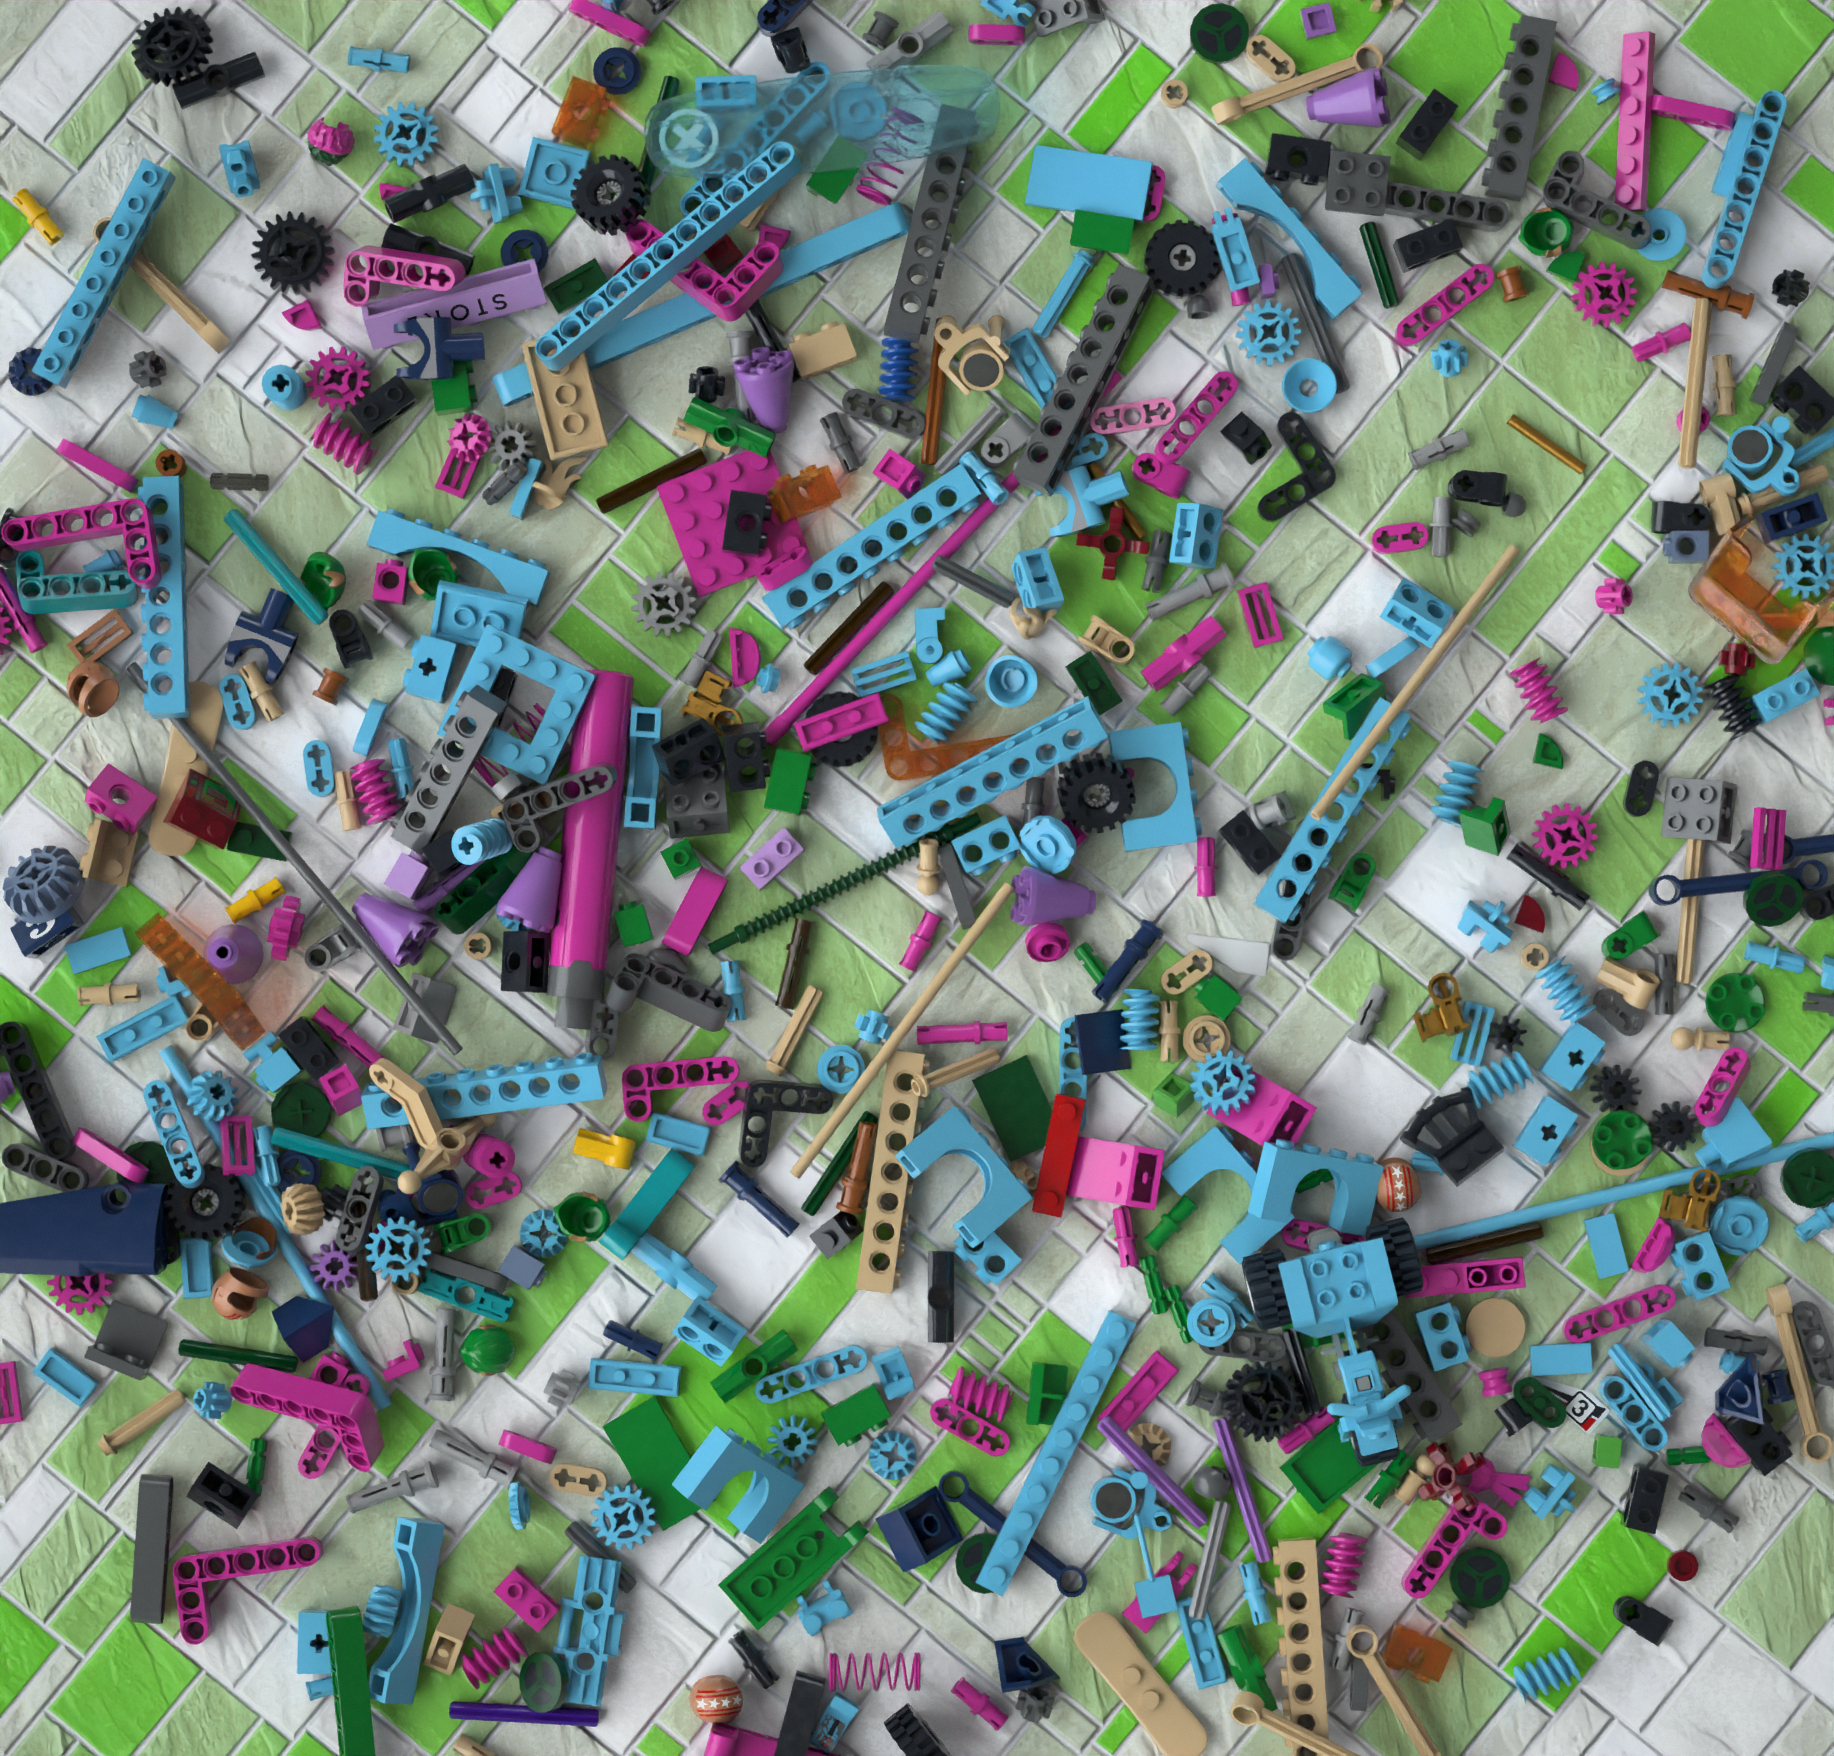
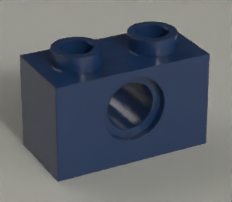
M1818 492L1761 512L1755 516L1765 545L1828 521Z

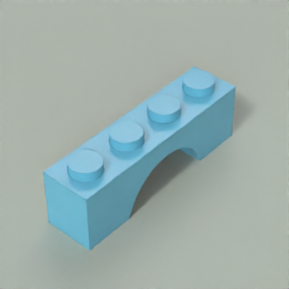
M635 706L631 708L630 765L624 827L627 829L656 830L660 769L652 745L662 740L664 714L662 708Z

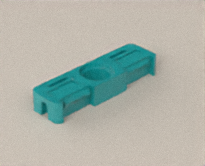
M431 1268L425 1270L424 1279L419 1287V1291L425 1295L501 1323L508 1320L515 1301L512 1296L508 1300V1297L488 1289L486 1292V1286L459 1277L455 1280V1277L434 1270L432 1272ZM464 1286H470L475 1291V1299L468 1304L463 1303L458 1296L459 1290Z

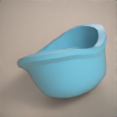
M1006 655L999 657L990 665L986 674L985 686L989 697L995 703L1003 707L1013 708L1027 703L1035 695L1038 687V677L1035 669L1028 661L1019 656Z

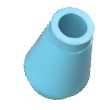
M140 394L132 417L138 419L139 423L173 429L179 412L173 411V409L149 394L147 397Z
M961 649L955 652L951 650L925 673L932 686L936 687L967 676V672L972 670V667Z

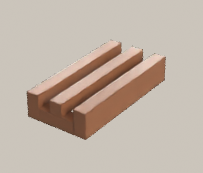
M113 609L69 642L67 646L80 663L86 661L97 662L131 637L134 632L129 628L119 612ZM115 619L118 622L82 650H78L77 646ZM121 628L124 630V632H122L120 635H118L116 638H114L112 641H110L108 644H106L104 647H102L88 659L84 658L85 655H87L89 652H91L93 649H95L97 646H99L101 643H103L105 640H107Z

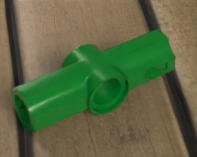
M696 397L692 399L684 417L685 422L711 433L714 440L721 446L732 447L736 444L764 458L769 454L776 438L775 433L749 422L746 415L739 409L728 408L724 411Z
M782 1329L710 1381V1384L723 1402L727 1403L799 1349L786 1331ZM748 1359H759L763 1364L762 1371L758 1374L749 1373L746 1369Z
M1241 1624L1231 1626L1218 1633V1640L1224 1654L1228 1658L1230 1663L1228 1666L1238 1689H1241L1242 1692L1248 1691L1258 1695L1264 1702V1708L1272 1712L1278 1709L1274 1696L1265 1680L1267 1678L1256 1652L1253 1653Z

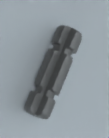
M522 462L512 464L507 469V472H504L491 484L490 488L488 487L483 492L482 497L486 500V503L488 505L498 503L503 498V495H506L519 483V480H522L527 475V468L524 467Z

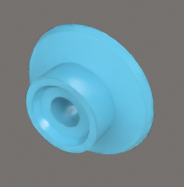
M1662 208L1652 209L1641 215L1648 220L1651 234L1646 247L1637 249V251L1645 258L1654 261L1668 260L1677 255L1686 241V227L1682 219L1676 213ZM1640 228L1635 232L1632 231V237L1636 238L1638 234L1642 235V229ZM1656 233H1662L1665 237L1662 240H1656L1653 236Z

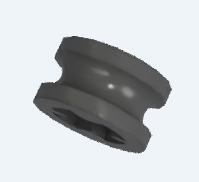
M1459 509L1457 512L1458 518H1453L1451 523L1465 535L1473 537V530L1480 528L1481 524L1469 513Z
M1453 1601L1452 1609H1447L1445 1613L1464 1629H1467V1622L1469 1620L1473 1621L1475 1617L1456 1601Z

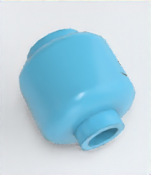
M1323 636L1320 637L1307 653L1310 657L1308 665L1325 680H1333L1336 676L1342 679L1353 666L1349 663L1352 657L1351 650L1333 636H1329L1326 639Z

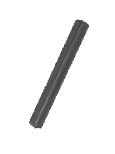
M1296 253L1286 255L1282 258L1281 262L1322 362L1332 369L1337 382L1336 394L1345 392L1350 388L1349 381Z

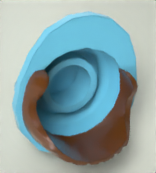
M251 1217L227 1232L221 1244L223 1253L235 1264L246 1269L263 1267L277 1253L276 1229L264 1218Z

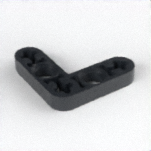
M1294 412L1285 413L1279 418L1277 432L1302 473L1268 493L1260 500L1257 512L1259 517L1266 522L1278 521L1328 490L1336 479L1334 468L1303 418ZM1286 419L1290 422L1296 421L1298 423L1295 428L1298 436L1303 432L1307 436L1299 439L1294 446L1290 443V441L1295 439L1293 433L1283 430L1286 425L1284 420ZM1301 444H1310L1314 448L1315 453L1311 459L1304 460L1300 458L1298 447ZM1318 458L1322 461V463L1317 465L1322 473L1326 471L1329 473L1326 479L1328 483L1325 485L1322 481L1317 483L1314 480L1317 476L1314 467L1310 471L1305 467L1313 464ZM1294 484L1302 486L1305 491L1304 498L1299 501L1292 500L1288 495L1290 486ZM1282 492L1284 501L1291 507L1286 509L1285 504H1282L1276 509L1277 515L1273 516L1271 512L1265 514L1263 511L1266 508L1265 502L1276 503L1281 499L1277 494Z
M761 1079L750 1082L745 1091L738 1154L742 1162L751 1168L758 1167L765 1162L773 1110L824 1114L833 1105L831 1092L820 1084ZM760 1087L763 1088L765 1093L774 1094L773 1088H777L775 1092L776 1103H772L773 1099L770 1096H762L761 1101H757L756 1097L752 1094L753 1092H758ZM793 1089L797 1092V1100L792 1104H784L781 1100L783 1092ZM803 1090H807L805 1093L807 1097L814 1098L821 1092L826 1101H821L820 1106H816L813 1100L805 1099L806 1105L802 1106L804 1101ZM754 1116H760L764 1119V1126L759 1131H752L748 1128L749 1120ZM747 1136L762 1138V1141L756 1139L755 1147L760 1154L754 1155L752 1160L745 1154L746 1151H751L752 1140L750 1138L746 1139Z

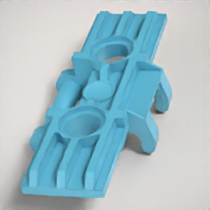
M580 1555L574 1598L561 1597L560 1604L563 1606L557 1645H554L553 1652L565 1654L564 1664L569 1678V1683L565 1684V1692L568 1691L565 1702L601 1707L608 1656L617 1657L621 1655L622 1645H619L622 1623L626 1622L627 1612H615L622 1561ZM592 1592L599 1593L603 1597L602 1607H591L586 1600L587 1595ZM574 1608L584 1610L579 1648L569 1646ZM589 1653L594 1657L595 1663L591 1669L584 1670L578 1666L577 1658L580 1654Z

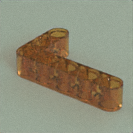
M892 694L881 696L882 703L893 701L898 707L897 713L894 716L888 717L889 722L878 725L887 776L895 782L938 776L955 767L949 759L953 751H963L968 760L979 754L981 747L985 745L993 747L1015 735L910 751L901 700ZM896 730L902 734L903 740L899 745H888L885 737L889 731ZM932 755L936 758L937 766L934 770L926 771L921 768L920 760L923 756ZM1018 758L1013 763L1022 762L1025 759ZM895 760L904 761L908 766L906 773L901 776L894 775L890 770L892 762Z
M156 913L135 932L139 940L212 1013L227 1036L242 1052L265 1032L238 992L159 913Z

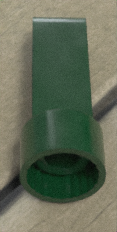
M513 843L512 848L507 853L486 859L437 903L434 910L436 918L453 934L459 935L466 932L498 904L533 853L521 852Z

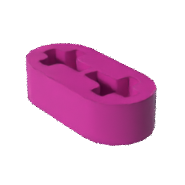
M973 24L968 29V42L978 45H1023L1025 43V28L1017 25Z
M1153 165L1152 172L1156 173L1155 177L1160 179V182H1155L1153 192L1148 191V197H1151L1150 207L1154 208L1155 212L1151 211L1148 216H1144L1142 223L1153 222L1158 217L1161 208L1165 174L1156 165Z
M1418 522L1383 526L1373 533L1371 545L1379 554L1415 551L1421 549L1426 544L1428 531L1423 524ZM1412 528L1416 530V533H1422V538L1418 540L1417 544H1413L1411 539L1402 540V536L1410 534ZM1383 532L1389 538L1397 537V541L1390 542L1388 548H1384L1383 544L1377 543V539L1381 537Z
M797 547L764 566L758 572L757 578L766 591L774 590L808 570L813 564V559L805 547Z
M736 1081L708 1100L702 1109L704 1119L709 1124L720 1125L743 1110L744 1103L741 1100L731 1104L728 1099L736 1094L735 1087L738 1086L740 1089L747 1088L749 1083ZM726 1102L728 1107L721 1112L723 1117L720 1120L716 1117L710 1118L708 1116V1113L711 1112L709 1107L711 1104L714 1103L715 1106H720Z
M509 1172L500 1178L490 1177L475 1182L468 1187L466 1200L471 1207L476 1209L495 1205L518 1196L522 1189V1181L517 1174ZM508 1177L510 1181L515 1180L516 1186L512 1188V1194H508L507 1190L497 1192L495 1187L504 1183L503 1178ZM476 1187H479L481 1191L491 1188L493 1194L484 1197L485 1203L480 1204L479 1200L473 1201L472 1195L476 1193Z
M506 1429L503 1430L498 1443L507 1449L549 1464L553 1463L557 1449L550 1445Z

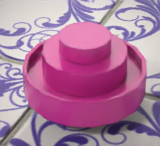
M1047 922L1033 927L1025 938L1027 953L1038 962L1056 961L1062 958L1070 947L1067 930L1057 923Z

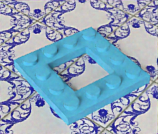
M487 624L437 734L445 736L446 732L443 730V727L451 715L456 716L459 708L455 705L464 691L469 693L476 685L491 693L504 665L556 691L531 744L495 727L480 755L544 784L549 782L597 675ZM467 717L472 725L477 726L472 718Z

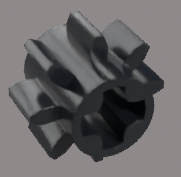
M1784 269L1783 273L1776 276L1772 284V294L1778 296L1777 303L1786 307L1789 304L1797 307L1800 302L1807 298L1810 282L1803 279L1805 273L1796 269L1792 272Z
M702 366L697 368L696 374H690L688 392L695 393L696 398L707 403H713L717 400V395L723 396L725 376H719L718 369L711 366Z
M1506 1015L1502 1016V1024L1491 1023L1492 1027L1495 1028V1032L1490 1034L1488 1038L1496 1039L1498 1042L1495 1045L1496 1050L1505 1045L1507 1052L1512 1053V1045H1524L1519 1039L1521 1034L1527 1033V1030H1520L1518 1028L1519 1018L1509 1023ZM1505 1026H1507L1508 1030L1514 1031V1036L1510 1037L1509 1043L1506 1038H1501L1500 1032L1505 1031Z
M335 1184L333 1189L327 1186L321 1191V1200L324 1203L323 1211L325 1212L323 1219L328 1222L332 1221L334 1217L341 1220L348 1190L338 1184Z

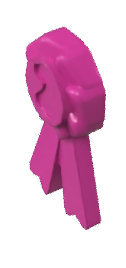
M1485 1458L1487 1463L1472 1472V1481L1468 1489L1474 1493L1490 1489L1510 1507H1514L1515 1501L1520 1500L1522 1497L1508 1487L1528 1491L1527 1483L1531 1477L1523 1474L1497 1472L1493 1463L1488 1458Z

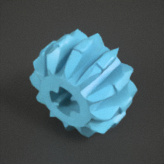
M210 1070L203 1072L201 1076H196L186 1092L191 1096L187 1105H195L196 1107L194 1115L203 1113L204 1121H209L213 1118L217 1122L221 1121L224 1116L232 1114L234 1111L233 1106L239 1100L233 1095L238 1091V1087L230 1086L229 1084L232 1077L223 1079L222 1071H216L212 1074Z
M792 1414L790 1418L791 1425H787L786 1420L781 1417L779 1418V1423L783 1428L782 1430L777 1426H771L770 1430L778 1435V1437L771 1436L767 1438V1443H777V1446L771 1448L769 1452L772 1455L779 1451L782 1452L778 1458L780 1464L786 1456L790 1457V1467H794L796 1456H798L802 1464L807 1462L803 1452L814 1456L815 1451L808 1447L807 1444H818V1438H808V1435L816 1431L814 1426L807 1430L803 1429L808 1422L807 1418H803L800 1425H795L796 1415ZM790 1433H796V1438H801V1443H797L795 1448H789V1443L785 1444L784 1439L789 1438Z
M376 1585L371 1590L364 1613V1632L371 1633L373 1636L387 1638L393 1633L402 1601L401 1590L394 1589V1587L388 1585Z

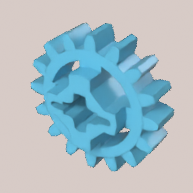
M398 102V110L395 111L392 107L388 106L389 115L387 117L382 114L378 116L382 125H374V130L380 133V135L374 137V141L376 144H383L378 149L379 153L383 155L388 152L387 162L391 163L397 159V165L400 168L403 167L405 161H408L411 168L415 167V160L417 159L423 164L426 163L423 155L427 153L433 156L434 151L430 146L431 144H439L438 139L433 136V134L439 132L437 126H430L435 121L433 115L425 117L427 110L423 106L416 111L414 102H411L408 108H405L402 102ZM403 116H411V117H415V118H417V119H414L413 121H409V120H404V119H402V117H403ZM393 123V132L391 135L388 136L387 139V131L389 129V126ZM405 129L412 137L409 140H406L401 133ZM424 131H426L425 141L423 145L420 147V136L425 133ZM406 149L410 150L411 153L403 154L396 151Z
M1269 300L1265 302L1264 308H1260L1255 303L1253 305L1254 313L1245 310L1243 315L1247 321L1239 320L1237 326L1243 329V331L1236 333V338L1243 339L1238 348L1239 350L1247 348L1246 359L1252 356L1257 357L1256 365H1259L1262 360H1266L1267 366L1271 367L1274 359L1281 365L1284 362V354L1290 358L1293 356L1294 353L1290 347H1298L1300 344L1298 340L1294 339V337L1301 335L1300 329H1294L1299 319L1289 318L1292 311L1290 308L1285 312L1281 311L1280 302L1277 303L1275 308L1271 307ZM1274 315L1276 317L1274 319L1264 320L1261 316ZM1277 325L1273 334L1274 339L1268 337L1260 343L1264 333L1263 329L1268 331ZM1284 325L1288 329L1287 341L1282 336V327ZM1250 326L1255 331L1256 339L1253 343H1251L1249 338ZM1263 348H1273L1277 352L1265 353L1261 350Z
M1803 534L1801 541L1796 536H1792L1790 538L1791 546L1783 542L1780 547L1784 552H1776L1773 555L1779 560V563L1771 565V569L1779 571V574L1773 579L1774 581L1782 580L1783 584L1780 590L1783 591L1790 588V597L1792 598L1798 592L1801 593L1802 600L1808 598L1809 592H1811L1814 598L1820 596L1819 588L1827 591L1830 589L1827 581H1834V574L1831 573V570H1834V563L1831 562V559L1834 558V552H1827L1830 546L1829 542L1822 546L1819 544L1820 536L1814 537L1812 541H1809L1808 534ZM1807 547L1813 549L1811 553H1803L1800 549L1797 550L1796 548ZM1821 559L1824 563V572L1820 570ZM1786 561L1790 563L1789 574L1786 571ZM1808 561L1810 564L1807 568L1808 570L1803 573L1800 570L1802 563ZM1800 580H1807L1813 585L1801 586L1796 583Z
M1667 663L1661 664L1660 672L1657 668L1653 667L1650 669L1652 677L1644 675L1641 678L1646 685L1637 688L1638 692L1643 693V697L1638 699L1637 703H1645L1646 707L1642 710V715L1649 712L1652 714L1649 722L1654 723L1660 719L1661 727L1664 728L1671 721L1673 728L1679 726V719L1685 724L1690 721L1688 713L1692 715L1698 714L1699 711L1694 705L1703 703V699L1697 697V693L1703 691V687H1695L1694 683L1699 677L1694 676L1690 678L1688 676L1690 672L1689 667L1679 671V663H1674L1671 669H1669ZM1667 676L1664 685L1653 686L1657 679ZM1680 680L1686 684L1689 692L1684 691L1680 685ZM1671 688L1672 694L1676 695V698L1668 702V697L1664 695V692ZM1651 698L1655 699L1659 704V711L1653 705ZM1678 704L1687 705L1682 712L1672 715L1675 706Z
M1217 1050L1216 1058L1206 1054L1207 1062L1205 1064L1199 1061L1196 1063L1199 1072H1191L1192 1079L1196 1081L1190 1084L1191 1090L1196 1092L1193 1095L1195 1101H1202L1201 1106L1204 1111L1212 1107V1112L1215 1116H1217L1220 1110H1224L1225 1115L1229 1116L1231 1108H1234L1238 1113L1241 1112L1240 1104L1242 1102L1247 1105L1250 1104L1247 1094L1252 1095L1256 1092L1255 1087L1250 1085L1256 1083L1255 1075L1251 1074L1253 1071L1251 1064L1244 1065L1245 1059L1242 1055L1234 1059L1233 1051H1229L1227 1057L1222 1055L1221 1050ZM1234 1068L1241 1073L1243 1080H1240V1077L1234 1076ZM1227 1077L1229 1083H1224L1223 1086L1219 1089L1218 1083L1222 1084L1224 1082V1079L1226 1080ZM1204 1086L1212 1090V1098L1204 1091Z
M400 1217L398 1224H395L392 1218H388V1226L384 1227L378 1223L377 1227L380 1232L378 1234H369L374 1242L365 1246L366 1249L372 1251V1254L367 1256L366 1259L368 1262H376L371 1268L373 1272L383 1270L381 1273L383 1280L392 1275L393 1283H398L400 1276H403L406 1282H410L411 1273L418 1277L421 1276L418 1270L420 1265L428 1268L429 1264L424 1260V1257L432 1256V1252L425 1249V1246L432 1242L429 1238L422 1239V1236L426 1233L423 1227L417 1231L415 1230L416 1221L412 1220L406 1225L405 1218ZM403 1230L409 1232V1234L401 1237L394 1236L392 1232ZM382 1240L386 1242L385 1252L380 1257L379 1247ZM391 1240L400 1246L405 1245L403 1251L407 1260L398 1254H394L395 1249ZM418 1243L419 1252L414 1261L412 1258L413 1248ZM397 1263L403 1264L406 1268L394 1270L388 1267Z
M630 1483L626 1486L625 1490H622L620 1484H616L614 1486V1493L607 1488L603 1492L606 1499L598 1497L595 1501L600 1508H595L591 1511L592 1515L598 1516V1519L591 1523L592 1527H600L601 1529L596 1536L599 1538L605 1535L607 1537L606 1546L616 1542L617 1550H620L624 1544L627 1545L629 1550H632L635 1547V1541L640 1545L644 1544L646 1541L643 1534L650 1537L653 1534V1530L649 1526L656 1525L658 1521L651 1517V1514L657 1511V1507H649L648 1505L652 1497L643 1498L641 1496L643 1488L633 1492V1487ZM621 1497L629 1498L627 1502L621 1504L612 1501ZM638 1505L642 1509L644 1519L639 1516ZM630 1507L627 1516L628 1520L618 1527L621 1522V1513ZM605 1515L610 1519L611 1528L606 1523ZM630 1530L633 1533L636 1532V1534L631 1536H620L623 1531Z

